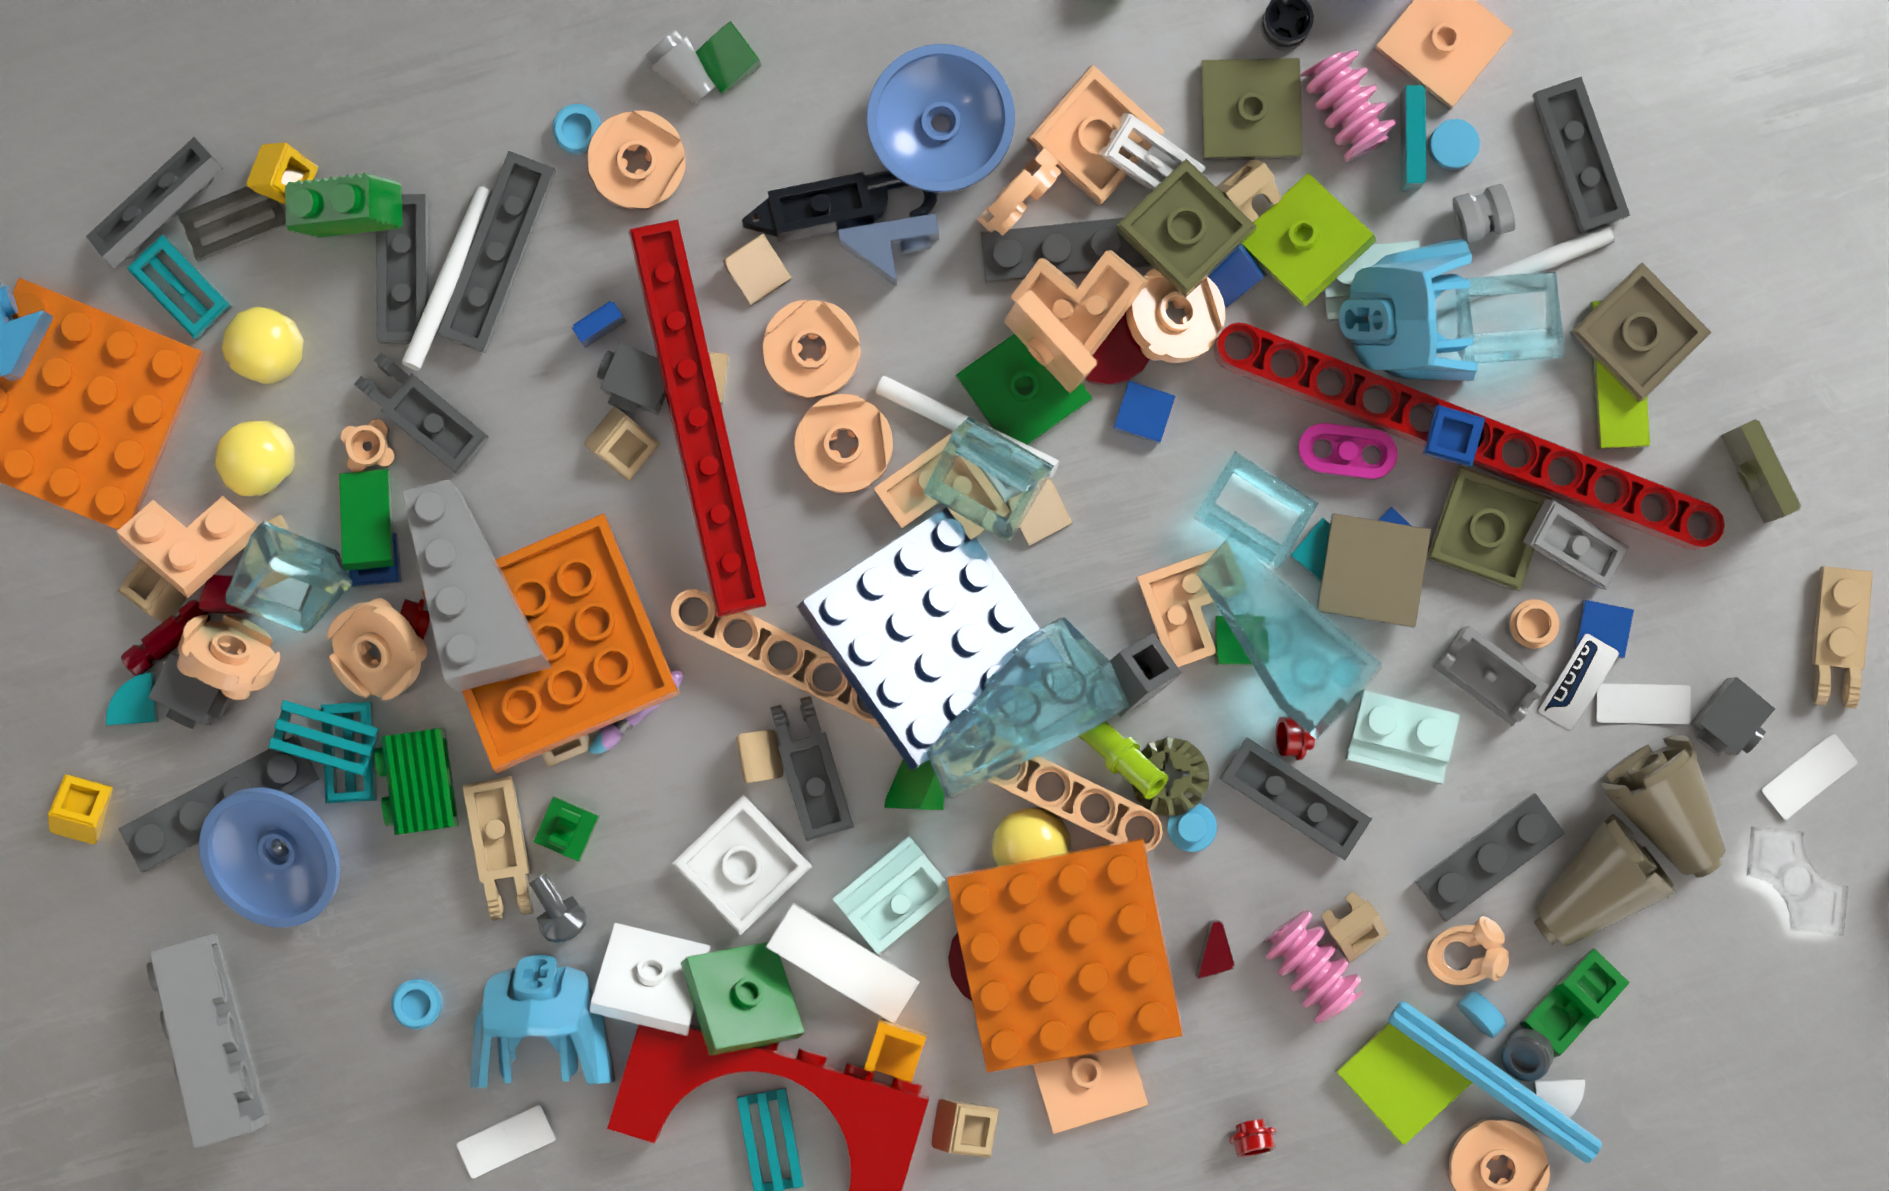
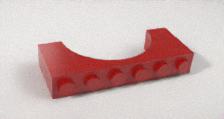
M638 1024L607 1129L655 1143L674 1107L700 1085L714 1078L732 1073H770L787 1078L805 1087L817 1096L831 1111L843 1132L849 1151L851 1167L849 1191H902L929 1102V1096L920 1093L923 1085L897 1077L893 1078L892 1085L874 1080V1072L864 1070V1067L846 1062L844 1070L825 1065L827 1056L817 1052L799 1048L797 1056L778 1051L780 1042L710 1056L701 1027L690 1024L686 1036Z

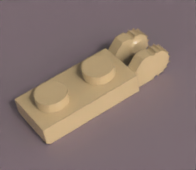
M1820 567L1811 665H1814L1812 700L1816 705L1827 704L1830 696V667L1845 669L1842 689L1844 707L1856 709L1859 704L1862 684L1861 670H1864L1873 571Z
M513 776L462 785L479 883L483 882L491 920L503 919L504 904L502 896H500L497 879L514 877L517 892L516 901L521 914H532L534 908L527 874H530Z

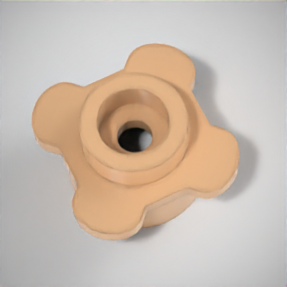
M374 419L369 425L347 426L342 430L340 439L346 445V451L349 455L347 467L352 472L365 471L367 467L378 464L382 467H388L393 463L395 452L388 446L386 435L389 432V427L384 421ZM365 442L372 443L371 450H364L363 445Z

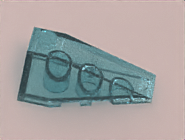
M1228 536L1197 572V575L1279 709L1316 740L1351 706L1381 671L1382 663L1232 537Z
M1065 617L1056 619L1022 639L1012 651L1014 656L999 673H993L984 684L986 689L971 707L963 709L926 752L946 797H953L1097 727L1129 707L1111 661Z

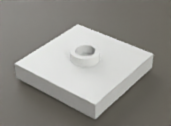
M745 795L736 801L672 863L740 935L812 867L804 856Z
M614 923L591 1000L590 1013L687 1036L694 1012V1005L681 962L687 956L709 953L711 946Z

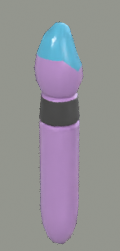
M675 670L671 674L678 688L684 674L683 671ZM661 703L601 728L589 746V752L600 754L613 748L619 742L621 735L631 730L633 726H636Z

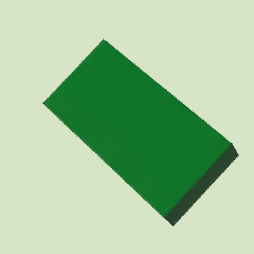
M389 470L339 473L341 548L344 570L394 566L392 493Z

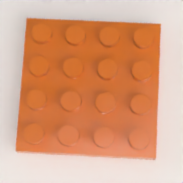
M18 278L13 290L18 313L12 315L13 320L39 311H45L53 315V319L22 379L10 381L0 375V483L119 530L139 512L204 352Z
M604 513L495 559L552 667L462 691L489 761L496 773L680 695ZM423 590L422 593L426 601L425 592Z
M1144 838L979 869L947 877L987 1073L1183 1036L1184 1032Z

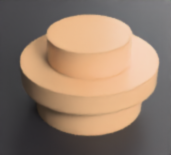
M1531 599L1520 603L1512 611L1509 619V629L1514 640L1520 645L1530 649L1542 648L1555 639L1559 630V618L1555 609L1550 604L1542 600Z

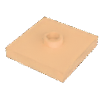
M1413 0L1376 45L1375 49L1415 82L1423 85L1425 90L1451 110L1514 31L1476 0Z
M1091 65L1026 140L1039 152L1045 147L1059 160L1056 167L1097 205H1101L1127 176L1123 171L1098 155L1102 147L1109 144L1111 139L1108 137L1113 129L1117 130L1121 122L1119 120L1123 113L1132 114L1160 135L1165 131L1094 65ZM1132 130L1128 135V138L1147 151L1153 146ZM1122 147L1118 151V153L1135 165L1140 161Z
M1028 290L1019 298L1003 321L1026 345L1031 355L1040 364L1044 365L1069 393L1075 390L1097 365V361L1033 291L1030 292Z
M1131 1046L1032 1064L1053 1134L1148 1106Z

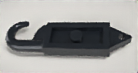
M887 170L864 175V172L771 190L768 191V198L742 219L743 228L775 236L778 239V243L835 232L840 229L874 224L886 212L888 204L887 190L907 187L909 185L900 181ZM922 190L924 201L920 207L910 212L909 217L928 215L938 201V193Z

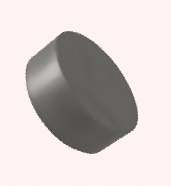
M1521 1029L1510 1035L1502 1049L1501 1059L1505 1069L1513 1077L1522 1081H1536L1541 1079L1549 1070L1554 1059V1050L1551 1042L1542 1033L1532 1029Z

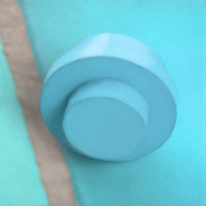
M1199 803L1192 810L1184 814L1169 816L1167 831L1169 838L1175 846L1184 851L1196 852L1205 849L1212 843L1217 832V822L1211 810Z

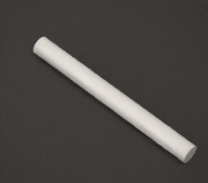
M477 186L402 360V364L410 369L420 371L491 197L492 191L487 188Z
M1608 224L1470 280V288L1446 290L1435 299L1436 316L1614 243L1613 233Z
M883 376L878 383L876 394L1049 478H1052L1057 470L1059 460L886 376Z

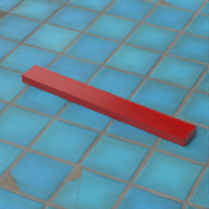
M677 219L629 229L630 242L716 618L764 608L767 605L679 221Z

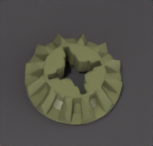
M1167 736L1155 742H1148L1141 753L1159 770L1164 772L1165 764L1168 763L1167 757H1170V761L1176 771L1190 775L1182 776L1181 779L1173 781L1170 796H1168V791L1164 786L1155 797L1148 800L1132 785L1135 797L1146 809L1161 816H1177L1192 810L1203 799L1209 785V768L1203 754L1187 740Z

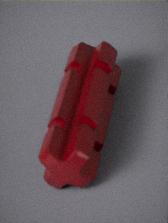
M190 600L178 610L179 615L177 617L171 615L143 637L140 646L134 644L122 654L121 660L130 673L134 676L145 673L153 666V660L160 661L178 647L186 624L199 615L208 614L199 609V602L197 600ZM209 615L206 622L210 621L211 619Z

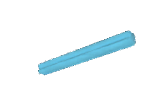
M1401 1001L1391 1012L1388 1019L1391 1025L1580 1160L1590 1163L1597 1156L1602 1147V1142L1416 1008L1407 1002Z

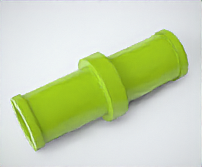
M1098 712L1089 715L1081 723L1077 730L1078 737L1105 759V767L1113 774L1120 773L1147 800L1155 797L1164 788L1168 781L1167 774L1159 770L1139 751L1140 745L1133 738H1124Z

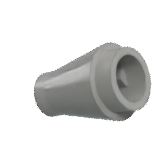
M676 30L645 54L653 64L649 68L685 95L693 105L715 87L688 37L686 36L683 39Z

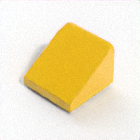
M286 142L263 144L258 151L246 186L285 205V186L289 181L296 183L297 180L304 182L306 179L312 181L319 167Z
M65 774L48 813L49 831L56 835L95 845L102 830L113 788Z

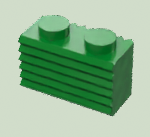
M365 172L363 175L355 174L352 176L347 174L346 177L339 175L337 178L331 176L329 179L322 177L321 180L315 178L312 181L306 179L304 182L297 180L296 183L289 181L285 186L286 227L288 231L299 232L300 234L305 233V235L316 236L317 238L400 229L402 226V185L396 180Z
M445 728L381 736L382 747L375 748L374 756L378 777L387 776L389 796L381 798L385 826H393L395 835L459 826Z

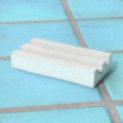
M1123 113L1119 120L1121 122L1117 130L1113 129L1108 137L1111 139L1109 144L1103 146L1098 154L1151 192L1161 182L1118 153L1121 147L1165 178L1174 170L1128 138L1131 130L1177 163L1181 164L1187 159L1201 173L1206 168L1130 113Z

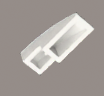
M795 903L792 904L766 946L799 968L892 1023H895L920 983L913 976Z

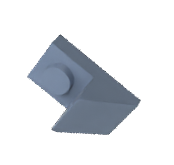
M936 213L838 230L841 247L896 286L897 278L892 247L901 246L902 253L919 252L930 249V241L939 240Z

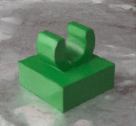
M553 797L533 842L580 862L600 816L562 799Z

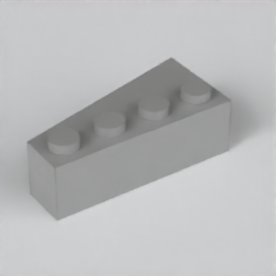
M447 479L402 491L444 681L455 692L552 668L462 493L452 480Z
M217 933L150 951L152 962L147 963V973L153 990L155 992L159 991L163 1009L160 1011L161 1024L166 1038L170 1040L174 1058V1071L181 1089L193 1148L197 1149L249 1134L268 1125V1116Z

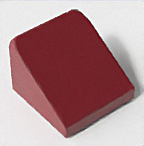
M213 575L206 581L199 600V609L207 613L254 614V612H257L258 582L253 576Z
M1217 919L1209 921L1195 973V977L1198 979L1232 970L1233 966H1235L1223 922Z

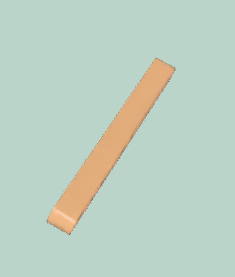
M697 589L685 590L674 599L671 606V617L675 625L683 632L882 729L872 714L861 710L858 705V694L842 671L841 683L835 690L824 692L816 687L813 677L819 666L833 664L838 667L828 652L746 612L716 618L712 596L704 591ZM690 599H701L708 608L707 618L698 626L685 624L681 617L683 605ZM738 620L748 622L753 633L751 641L742 648L731 647L725 637L727 627L732 622ZM780 642L791 643L797 650L796 662L786 670L774 668L769 658L773 646ZM979 726L969 731L975 738V748L967 757H955L949 752L947 747L935 755L1110 842L1129 841L1126 837L1125 828L1128 821L1135 816L1147 818L1152 825V836L1145 843L1147 852L1155 848L1161 840L1163 833L1162 824L1157 815L1150 810ZM1004 750L1013 752L1019 759L1020 764L1018 773L1011 779L1006 780L998 778L991 769V761L994 755ZM1046 772L1056 773L1064 783L1063 793L1055 801H1045L1036 792L1037 779ZM1090 794L1101 795L1108 803L1107 816L1098 823L1088 822L1081 814V803Z

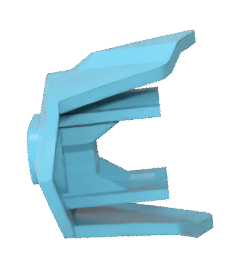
M1457 238L1389 254L1381 258L1373 266L1363 268L1355 273L1349 289L1350 300L1344 301L1339 311V323L1342 333L1346 338L1352 339V347L1361 364L1367 368L1383 370L1391 376L1404 379L1474 381L1477 372V362L1436 357L1438 353L1457 352L1473 345V338L1446 339L1437 332L1435 299L1445 290L1470 288V280H1465L1457 274H1443L1472 263V254L1465 240ZM1364 315H1368V322H1365Z
M538 954L522 958L517 963V968L497 973L487 981L484 989L483 1003L475 1019L470 1078L471 1088H487L492 1037H497L500 1074L504 1079V1083H512L511 1062L517 1057V1046L523 1037L528 1035L545 1036L560 1054L562 1081H569L570 1077L576 1073L579 1057L587 1084L615 1082V1072L603 1015L590 1013L593 992L589 988L588 977L585 972L568 966L557 967V960L553 956Z

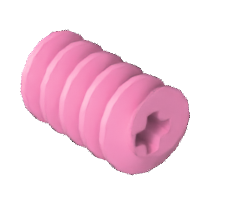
M1357 50L1334 54L1299 75L1301 77L1315 75L1307 85L1308 93L1324 92V95L1316 103L1317 110H1334L1325 121L1327 128L1343 127L1334 139L1336 145L1352 144V147L1343 157L1345 162L1357 159L1389 140L1386 134L1396 124L1395 119L1378 120L1379 114L1387 107L1385 102L1369 103L1368 99L1378 89L1376 84L1362 87L1359 85V81L1368 72L1367 68H1350L1349 65L1359 55Z
M1306 910L1287 921L1263 942L1271 940L1273 943L1265 956L1268 960L1281 956L1284 957L1285 961L1277 972L1280 976L1293 972L1296 973L1297 977L1289 989L1292 992L1305 988L1308 989L1309 993L1302 1002V1006L1304 1008L1316 1004L1321 1006V1009L1314 1018V1022L1318 1024L1327 1021L1344 1010L1364 991L1353 993L1361 980L1357 974L1341 977L1349 964L1345 958L1329 961L1337 948L1334 943L1329 942L1317 945L1325 932L1322 927L1305 929L1312 918L1310 911Z

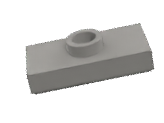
M1545 499L1523 540V543L1594 586L1605 590L1608 588L1629 546L1554 500Z

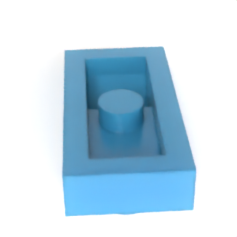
M0 282V375L10 381L22 379L52 322L53 315L45 311H39L13 320L12 315L18 313L14 295L8 285L2 287Z

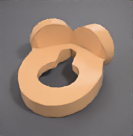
M1485 916L1480 917L1473 925L1450 927L1441 932L1431 943L1427 954L1428 965L1438 979L1452 985H1469L1479 982L1484 978L1499 981L1509 965V953L1502 947L1505 941L1504 933L1495 921ZM1452 942H1461L1468 947L1482 945L1487 949L1484 957L1472 959L1470 965L1463 970L1450 968L1444 959L1445 949Z

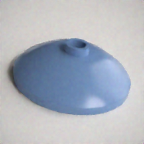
M926 45L899 56L879 76L868 102V134L877 157L884 167L900 181L928 192L958 191L982 181L1003 160L1014 133V102L1004 78L984 57L974 51L956 45ZM938 116L946 117L950 121L949 129L944 132L935 131L931 125L933 119Z
M248 788L226 796L205 818L199 837V854L202 868L216 894L241 916L265 926L293 927L315 918L333 899L340 881L338 849L325 823L311 808L300 800L274 789Z

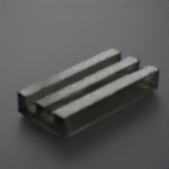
M246 186L177 215L184 226L188 242H190L193 248L194 257L200 262L286 227V214L282 204L268 198L196 228L194 222L262 195ZM273 210L274 218L205 246L202 244L201 238Z

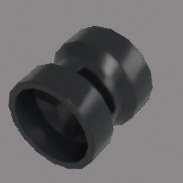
M1271 0L1265 10L1261 23L1262 35L1267 43L1278 50L1285 51L1300 46L1313 26L1314 14L1312 6L1307 0Z

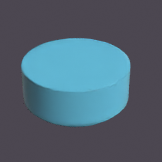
M571 104L561 109L556 115L553 122V135L558 145L567 153L584 155L587 154L590 141L602 122L592 108L583 104Z
M1450 119L1441 123L1434 130L1429 140V152L1432 159L1437 165L1447 170H1460L1467 167L1475 159L1480 148V139L1475 128L1468 122L1460 119Z
M425 979L406 981L393 994L391 1002L392 1012L396 1020L407 1028H425L433 1024L442 1012L443 998L441 992L436 985Z
M1469 991L1457 1003L1464 1016L1482 1033L1492 1039L1506 1026V1021L1502 1014L1476 991Z

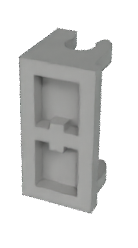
M1470 626L1464 627L1459 631L1433 666L1434 669L1510 726H1514L1516 722L1522 721L1528 714L1527 710L1536 699H1539L1549 687L1548 684Z

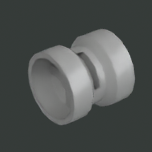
M1501 183L1487 187L1483 194L1477 196L1466 193L1453 198V210L1462 239L1467 244L1480 241L1484 234L1493 231L1501 235L1515 230V219L1506 189Z

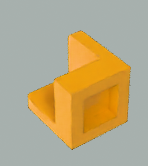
M879 1019L864 1070L870 1072L875 1070L912 1082L927 1033Z

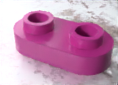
M1319 423L1309 427L1300 437L1297 447L1301 463L1312 472L1366 480L1379 479L1388 474L1395 466L1398 455L1394 440L1381 430L1330 423ZM1323 440L1330 445L1331 453L1327 458H1319L1315 455L1313 445L1316 441ZM1365 447H1374L1378 450L1379 461L1376 464H1368L1363 460L1362 451Z

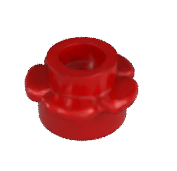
M405 599L400 614L410 623L416 635L424 640L430 622L429 611L423 609L425 601L420 599L418 603Z
M1295 711L1294 715L1280 717L1277 721L1275 737L1279 754L1281 756L1295 757L1296 760H1302L1306 755V750L1314 748V725L1311 721H1305L1304 715L1299 711Z
M1264 1119L1250 1120L1237 1124L1235 1126L1237 1133L1229 1138L1230 1144L1235 1146L1237 1157H1250L1276 1149L1273 1135L1277 1133V1129L1274 1127L1267 1128Z

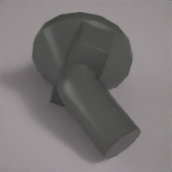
M546 873L529 883L545 909V912L537 917L542 936L548 941L555 943L565 942L576 937L583 930L587 922V914L584 907L573 896L562 900Z

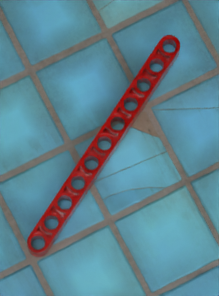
M1240 322L1230 324L1222 330L1215 341V359L1226 370L1423 447L1428 431H1418L1411 425L1409 414L1413 407H1425L1433 415L1435 406L1440 405L1483 417L1485 421L1472 466L1690 550L1705 548L1719 541L1724 533L1725 522L1723 515L1718 508L1707 502L1252 325ZM1233 335L1244 337L1250 344V355L1241 360L1231 358L1225 351V339ZM1277 353L1290 355L1296 363L1295 374L1287 378L1276 375L1271 369V357ZM1333 371L1338 374L1342 382V389L1338 395H1325L1320 391L1317 386V376L1320 372ZM1367 389H1379L1386 395L1388 405L1384 413L1376 414L1366 409L1363 403V395ZM1515 442L1523 448L1525 461L1521 467L1515 468L1505 463L1502 458V448L1505 443ZM1552 460H1562L1569 466L1571 478L1567 485H1557L1549 478L1548 467ZM1601 477L1608 478L1616 486L1617 495L1611 504L1603 503L1595 495V483ZM1647 495L1656 497L1662 504L1663 513L1657 522L1649 521L1641 512V502ZM1693 513L1702 515L1708 522V534L1703 540L1694 538L1688 532L1687 522Z

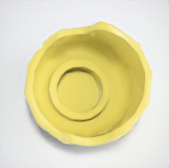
M255 306L234 316L224 330L221 350L224 360L229 363V368L237 374L263 384H273L292 375L302 360L304 340L292 319L276 310Z
M269 420L242 422L230 428L221 437L216 446V471L227 488L242 496H262L273 491L292 473L294 468V445L284 429Z
M1039 807L1024 808L1004 817L993 833L992 855L997 866L1071 851V835L1063 820Z

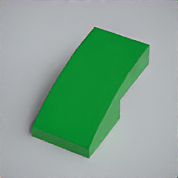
M1593 948L1541 998L1519 1024L1525 1029H1532L1546 1036L1553 1046L1554 1058L1561 1056L1588 1024L1604 1013L1630 982Z

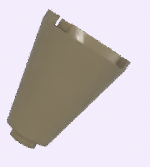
M1673 735L1663 738L1667 745L1665 748L1653 752L1648 744L1621 760L1606 775L1610 784L1602 783L1601 787L1607 797L1683 875L1694 874L1695 877L1700 878L1709 875L1720 867L1722 863L1720 858L1725 854L1726 849L1694 745L1689 737L1685 735Z
M1614 814L1601 823L1535 907L1540 917L1534 923L1541 934L1552 945L1559 940L1565 946H1569L1669 898L1676 892L1673 888L1674 884L1645 846L1642 847L1631 837L1634 833Z

